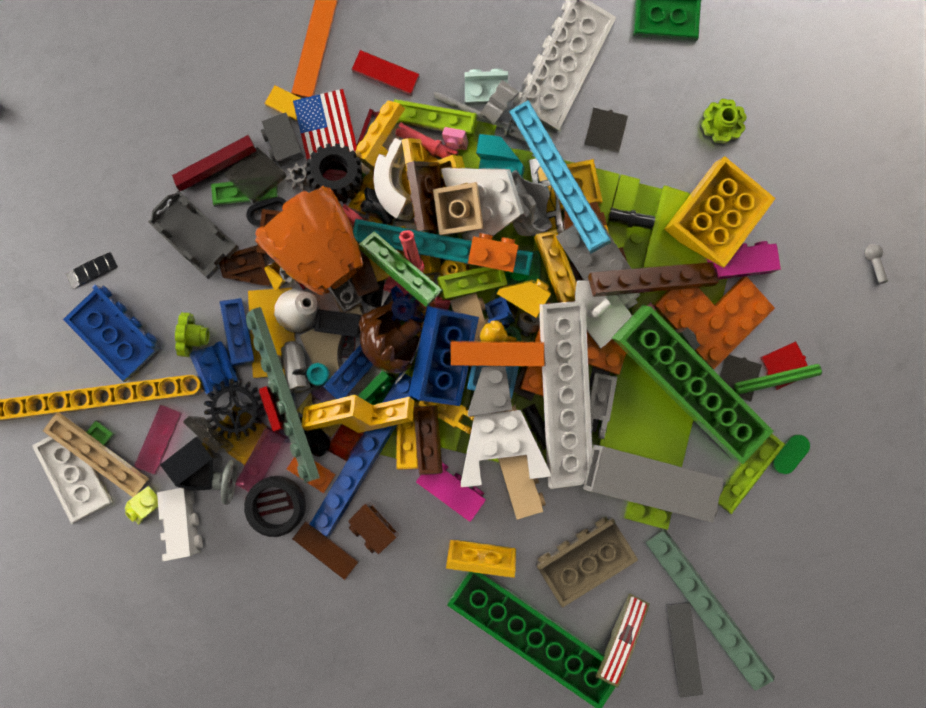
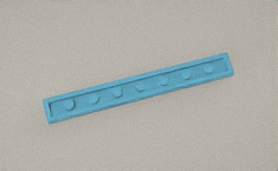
M529 100L509 111L510 115L590 254L610 244V238Z

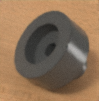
M521 313L517 321V326L522 329L521 334L529 336L530 333L537 332L540 326V318H536L529 313Z

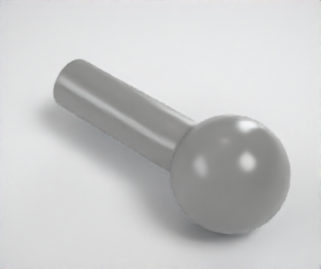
M877 244L868 245L864 251L865 257L872 261L879 284H884L888 282L880 259L883 255V250Z

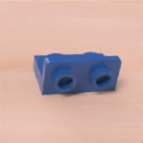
M222 341L216 342L210 347L195 350L189 354L206 395L209 392H214L212 388L215 385L222 389L220 382L223 380L227 386H229L230 378L234 379V384L238 381L236 371L231 366L228 351Z

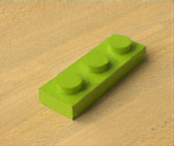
M488 267L437 278L438 285L442 289V300L507 285L503 270Z

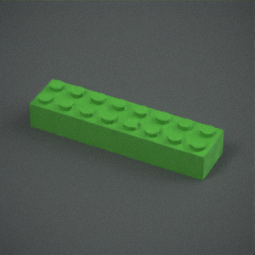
M642 305L612 337L732 459L744 464L774 432L652 307Z

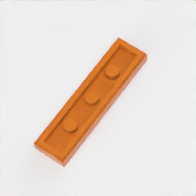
M451 341V365L544 366V342Z

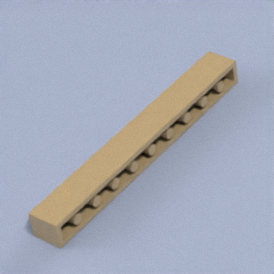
M473 293L450 300L453 311L479 317L474 341H481V330L489 320H484L482 311L486 309L482 297L478 298L477 294ZM512 405V410L509 411H516V406ZM527 455L498 458L516 519L543 512L542 506H545L546 503L542 492L538 493L535 484L539 483L538 478L530 479Z

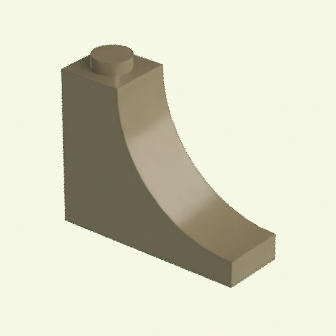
M357 307L347 313L363 315L365 311L363 308ZM314 329L299 335L312 364L321 363L326 365L330 371L331 378L343 364L342 349L347 336L315 332Z

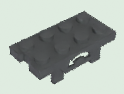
M179 191L175 194L167 195L152 210L151 219L148 222L207 279H210L218 271L219 267L217 265L225 256L229 259L239 249L227 235Z

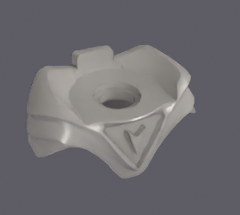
M517 170L511 172L524 214L512 222L515 230L521 236H535L547 231L552 227L547 217L549 189L545 185L523 179Z

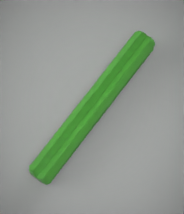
M814 364L734 384V389L739 395L822 375V369L820 364Z

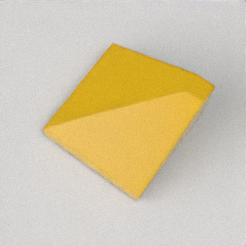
M273 262L264 269L273 288L278 290L286 281L280 275L281 267L276 262Z

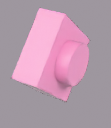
M444 127L442 136L445 146L453 150H466L468 146L466 131Z

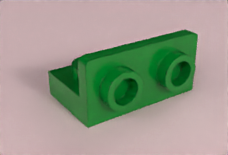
M381 371L358 396L372 405L383 403L397 378L392 373Z

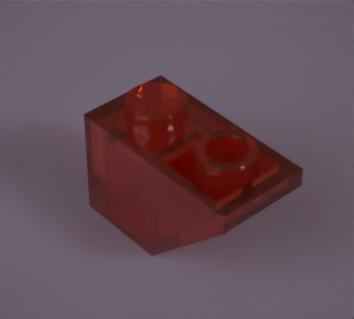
M341 424L331 440L328 451L348 461L365 432L357 433Z

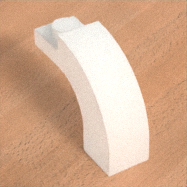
M395 138L389 147L387 155L379 154L374 169V188L380 204L389 214L396 219L410 221L414 211L410 195L405 191L402 184V171L405 165L403 145L401 139Z

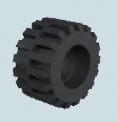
M335 143V146L326 144V148L320 146L317 148V153L314 151L311 153V159L307 160L306 167L310 192L322 186L330 187L339 202L342 201L345 204L348 203V198L353 200L355 193L358 194L360 192V186H362L363 182L362 165L360 158L356 157V153L353 150L349 152V147L344 146L342 148L337 143ZM332 168H338L347 173L345 177L337 181H330L322 176L327 170Z

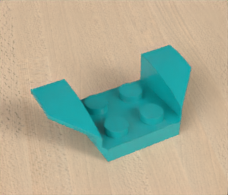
M479 134L476 151L480 158L479 169H510L511 172L517 170L523 178L524 166L503 138Z

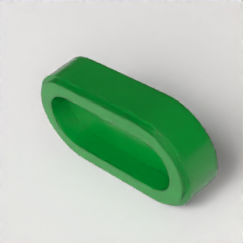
M792 435L789 437L784 447L772 461L774 470L780 474L793 472L809 452V440L803 435Z

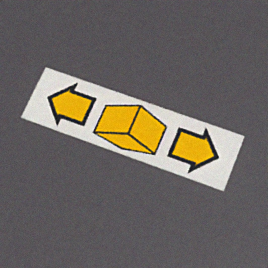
M529 160L532 182L545 185L550 191L547 203V217L552 227L547 231L557 229L558 234H560L564 229L559 198L537 160Z

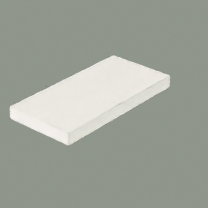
M49 436L32 445L71 524H75L113 503L98 471Z

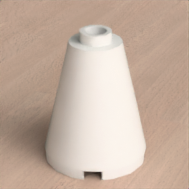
M291 289L284 292L275 304L274 315L277 322L290 332L300 333L310 329L315 324L318 310L317 299L313 294L301 289Z

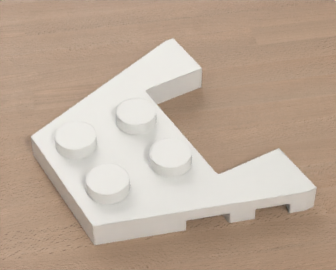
M449 167L441 169L446 187L464 183H478L483 229L462 234L464 240L472 241L473 236L479 237V233L494 236L524 214L510 169Z
M521 410L474 416L461 487L482 485L479 467L480 460L527 455L530 479L551 477V473Z

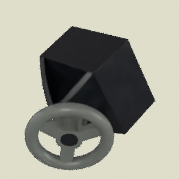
M195 437L160 464L176 487L189 490H221V501L224 505L230 504L233 499L237 482V464L234 460H230L225 466L224 473L219 472L223 458L207 437Z

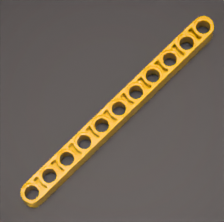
M183 375L0 399V422L54 415L57 412L62 414L198 396L203 393L204 389L198 376ZM195 379L197 388L194 391H190L189 383ZM173 382L175 390L172 394H169L167 386ZM151 385L153 393L147 397L145 389ZM129 388L131 396L125 400L123 393ZM107 391L109 398L106 402H103L102 394ZM85 394L87 401L84 405H81L80 397ZM61 397L65 401L62 408L58 406V401ZM39 400H41L42 408L38 411L36 408V404ZM19 403L20 411L16 414L14 408Z

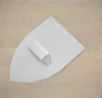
M577 281L575 301H585L587 332L599 348H602L632 315L617 295L593 297L589 281Z

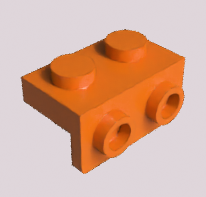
M479 233V237L473 236L468 264L514 272L517 252L519 250V245L515 244L514 239L502 237L500 242L492 240L493 235Z

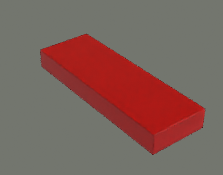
M362 50L359 51L352 67V72L408 95H412L420 77L416 72Z

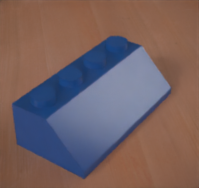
M427 306L409 390L410 396L420 401L460 406L469 366L451 365V341H474L479 317Z

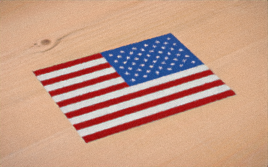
M343 89L293 101L307 160L311 159L310 155L313 151L317 153L318 147L326 148V144L335 146V143H337L342 148L347 146L349 147V152L357 150Z

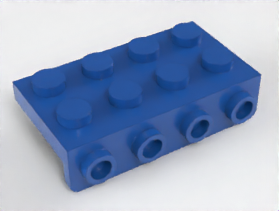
M95 284L92 286L93 291L63 320L123 382H126L161 348L156 344L158 340L150 332L146 334L141 329L143 324L136 317L133 316L131 318L126 313L128 309L120 301L115 302L111 298L113 294L104 285L100 287Z

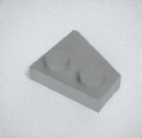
M506 366L482 367L468 410V417L512 410Z

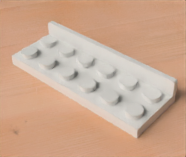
M565 0L561 8L564 11L562 16H558L552 25L554 31L551 36L548 35L542 45L545 48L542 55H537L532 64L535 66L532 74L528 73L523 82L525 85L523 92L519 91L513 101L516 104L515 107L529 100L542 124L556 132L560 129L616 19L614 15L589 0Z

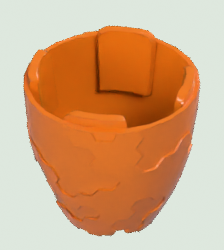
M322 186L310 193L306 191L300 192L283 204V211L255 232L257 236L255 242L286 274L321 296L330 292L328 288L332 287L335 289L344 284L356 274V268L359 270L363 267L359 245L353 234L351 223L330 187Z

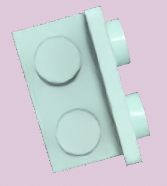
M472 69L469 72H465V104H487L491 95L496 92L500 82L504 80L508 83V71L492 69L490 72H482L479 69Z

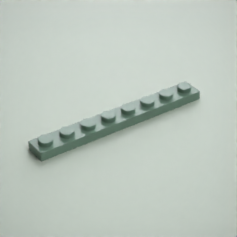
M261 307L252 309L246 314V323L253 332L255 349L260 352L262 358L261 367L268 375V387L270 392L274 393L276 410L282 416L284 422V433L286 436H289L291 442L290 451L293 457L297 459L299 465L297 467L298 474L304 480V483L320 478L264 314Z
M664 529L648 539L646 542L648 547L752 688L756 691L774 681L775 676L667 530Z

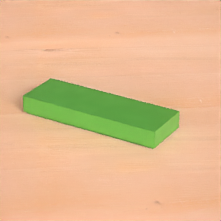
M276 177L211 184L214 207L261 202L279 197Z

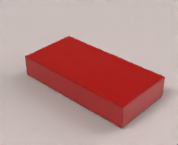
M268 386L259 389V393L272 431H282L283 420L276 410L274 394L270 392Z

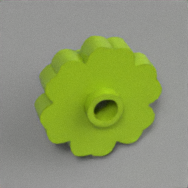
M722 98L718 104L715 102L710 103L703 112L705 119L701 126L704 134L712 136L715 143L727 144L730 139L737 140L746 129L743 124L747 119L744 108L741 106L736 107L734 100Z
M181 312L175 330V350L177 356L190 357L189 354L193 351V347L208 345L210 330L204 327V325H196L194 314Z

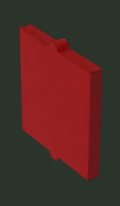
M796 341L760 357L767 370L766 375L808 366L805 360L806 356L802 354ZM794 382L777 385L774 387L776 390H778Z

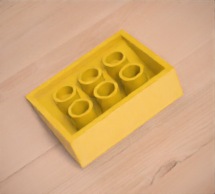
M724 156L712 165L664 230L681 244L724 268L776 198Z

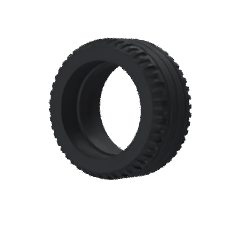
M270 476L257 482L247 493L244 502V513L249 525L256 532L268 537H280L293 531L303 519L306 510V500L301 488L293 480L283 476ZM271 487L286 491L294 504L292 517L280 525L266 522L260 516L257 509L259 495Z

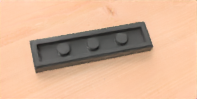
M689 602L667 605L679 696L703 695L691 605Z

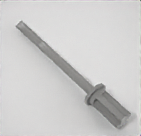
M434 93L436 99L458 107L462 111L477 113L478 118L491 123L486 118L480 116L481 111L458 103L456 100L440 93ZM498 119L494 124L505 129V136L511 135L526 142L512 119L509 123Z

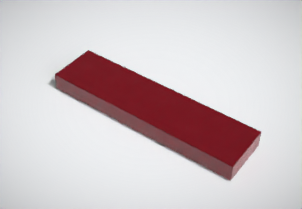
M246 135L173 174L172 177L179 192L256 152L257 150L250 136Z

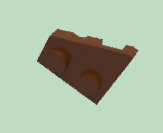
M257 245L238 250L229 259L225 256L219 263L224 279L267 287L272 286L264 269L266 267L264 256L257 253Z

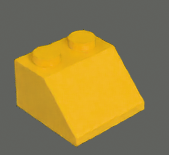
M537 279L536 282L529 280L501 287L497 294L537 318L540 313L539 304L546 303L551 295V291L548 290V284Z

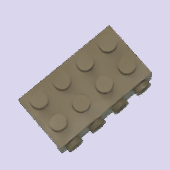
M605 516L595 522L596 527L588 530L586 528L576 534L577 539L572 542L566 540L557 546L558 550L550 555L547 552L538 558L539 562L535 565L562 608L638 561V558L612 517L608 519Z

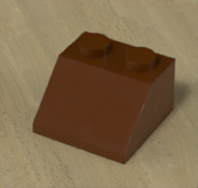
M370 502L364 504L348 521L351 524L349 529L357 537L361 535L366 541L364 543L365 547L371 553L376 552L378 555L400 535Z

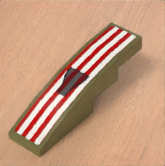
M630 593L628 594L611 632V639L603 654L604 659L596 674L598 679L616 688L619 687L636 646L650 603Z

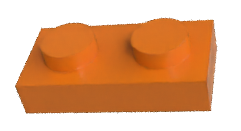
M294 457L287 470L300 478L297 470L299 465L296 457ZM314 460L320 478L307 483L320 492L325 493L337 474Z

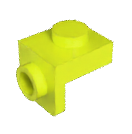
M147 486L127 501L125 506L126 516L132 522L135 521L138 525L141 524L145 517L158 508L157 495Z

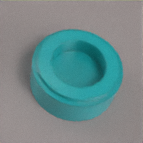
M314 363L307 370V379L313 385H324L330 378V371L324 364Z

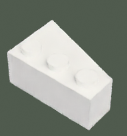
M177 488L157 492L159 520L163 521L164 533L160 535L161 541H166L167 554L162 555L163 562L200 553L203 542L201 535L197 533L196 526L199 525L197 513H194L193 504L195 503L193 491Z

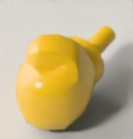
M498 320L485 324L480 333L481 341L516 342V337L508 336L504 326Z

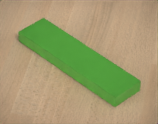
M375 231L359 244V249L425 307L441 294L442 289Z

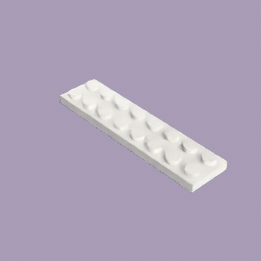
M585 301L539 304L541 342H544L542 376L547 467L551 473V477H548V487L554 489L584 485L592 453Z

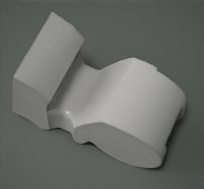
M502 80L497 86L496 92L491 95L481 111L480 116L486 118L494 125L508 107V102L513 101L519 91Z

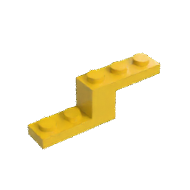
M387 100L355 151L356 157H359L360 161L370 171L363 179L360 192L358 194L355 193V198L351 200L348 207L363 215L366 213L361 211L360 205L365 200L364 190L366 187L375 190L374 169L379 154L387 155L388 150L382 145L405 110L400 103Z
M357 395L304 407L302 427L304 430L309 431L342 423L357 433L412 422L414 400L406 397L376 405L368 403Z

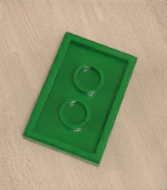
M636 0L633 36L697 41L699 38L701 0Z

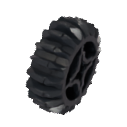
M230 378L229 386H227L224 380L221 381L220 386L222 389L215 385L212 389L216 394L211 392L207 394V397L212 401L204 402L205 406L211 407V409L204 411L205 415H212L206 420L207 423L215 422L211 429L216 430L217 427H220V436L223 435L224 431H228L227 438L229 439L232 437L233 432H235L237 439H240L241 431H243L246 437L249 436L248 428L255 432L257 427L254 423L262 424V420L257 416H265V412L259 410V408H264L263 402L258 403L261 400L260 394L254 395L258 388L254 387L252 391L248 388L251 385L249 381L245 387L242 386L243 379H239L237 385H234V379ZM236 391L244 393L252 403L240 401ZM229 392V403L222 405V407H217L219 397ZM233 401L236 407L242 408L238 410L237 415L234 413V410L228 409L232 407ZM248 410H253L252 418L241 425V414L248 412ZM218 414L228 415L233 425L225 423Z

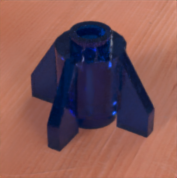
M394 286L391 289L393 298V316L391 319L393 321L397 318L400 320L411 319L423 323L425 316L419 310V301L412 294H404L397 286Z

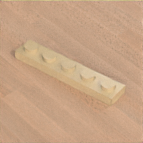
M59 412L52 417L43 432L132 497L137 495L149 480L148 477Z

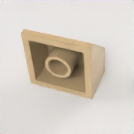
M477 182L433 189L439 235H451L483 229Z

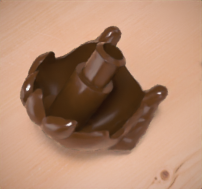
M396 299L388 305L380 306L363 314L359 321L360 343L363 353L378 370L392 374L405 372L412 367V363H409L414 356L417 346L419 347L418 342H420L417 334L422 332L421 325L412 317L401 326L395 314L399 307V302Z

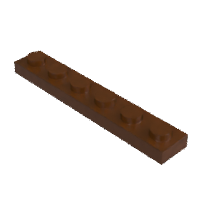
M713 262L591 272L588 275L593 297L716 286L719 283Z

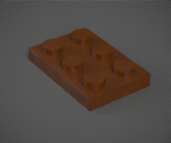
M439 162L406 163L407 178L410 184V198L413 203L414 223L417 232L439 231L433 189L443 188Z

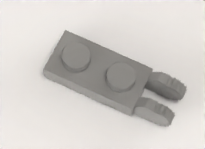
M594 373L590 393L591 433L593 419L602 420L598 431V438L604 439L607 422L610 421L617 377Z

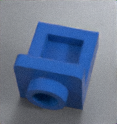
M499 297L484 304L489 317L488 323L498 320L506 329L511 323L515 322L508 300Z

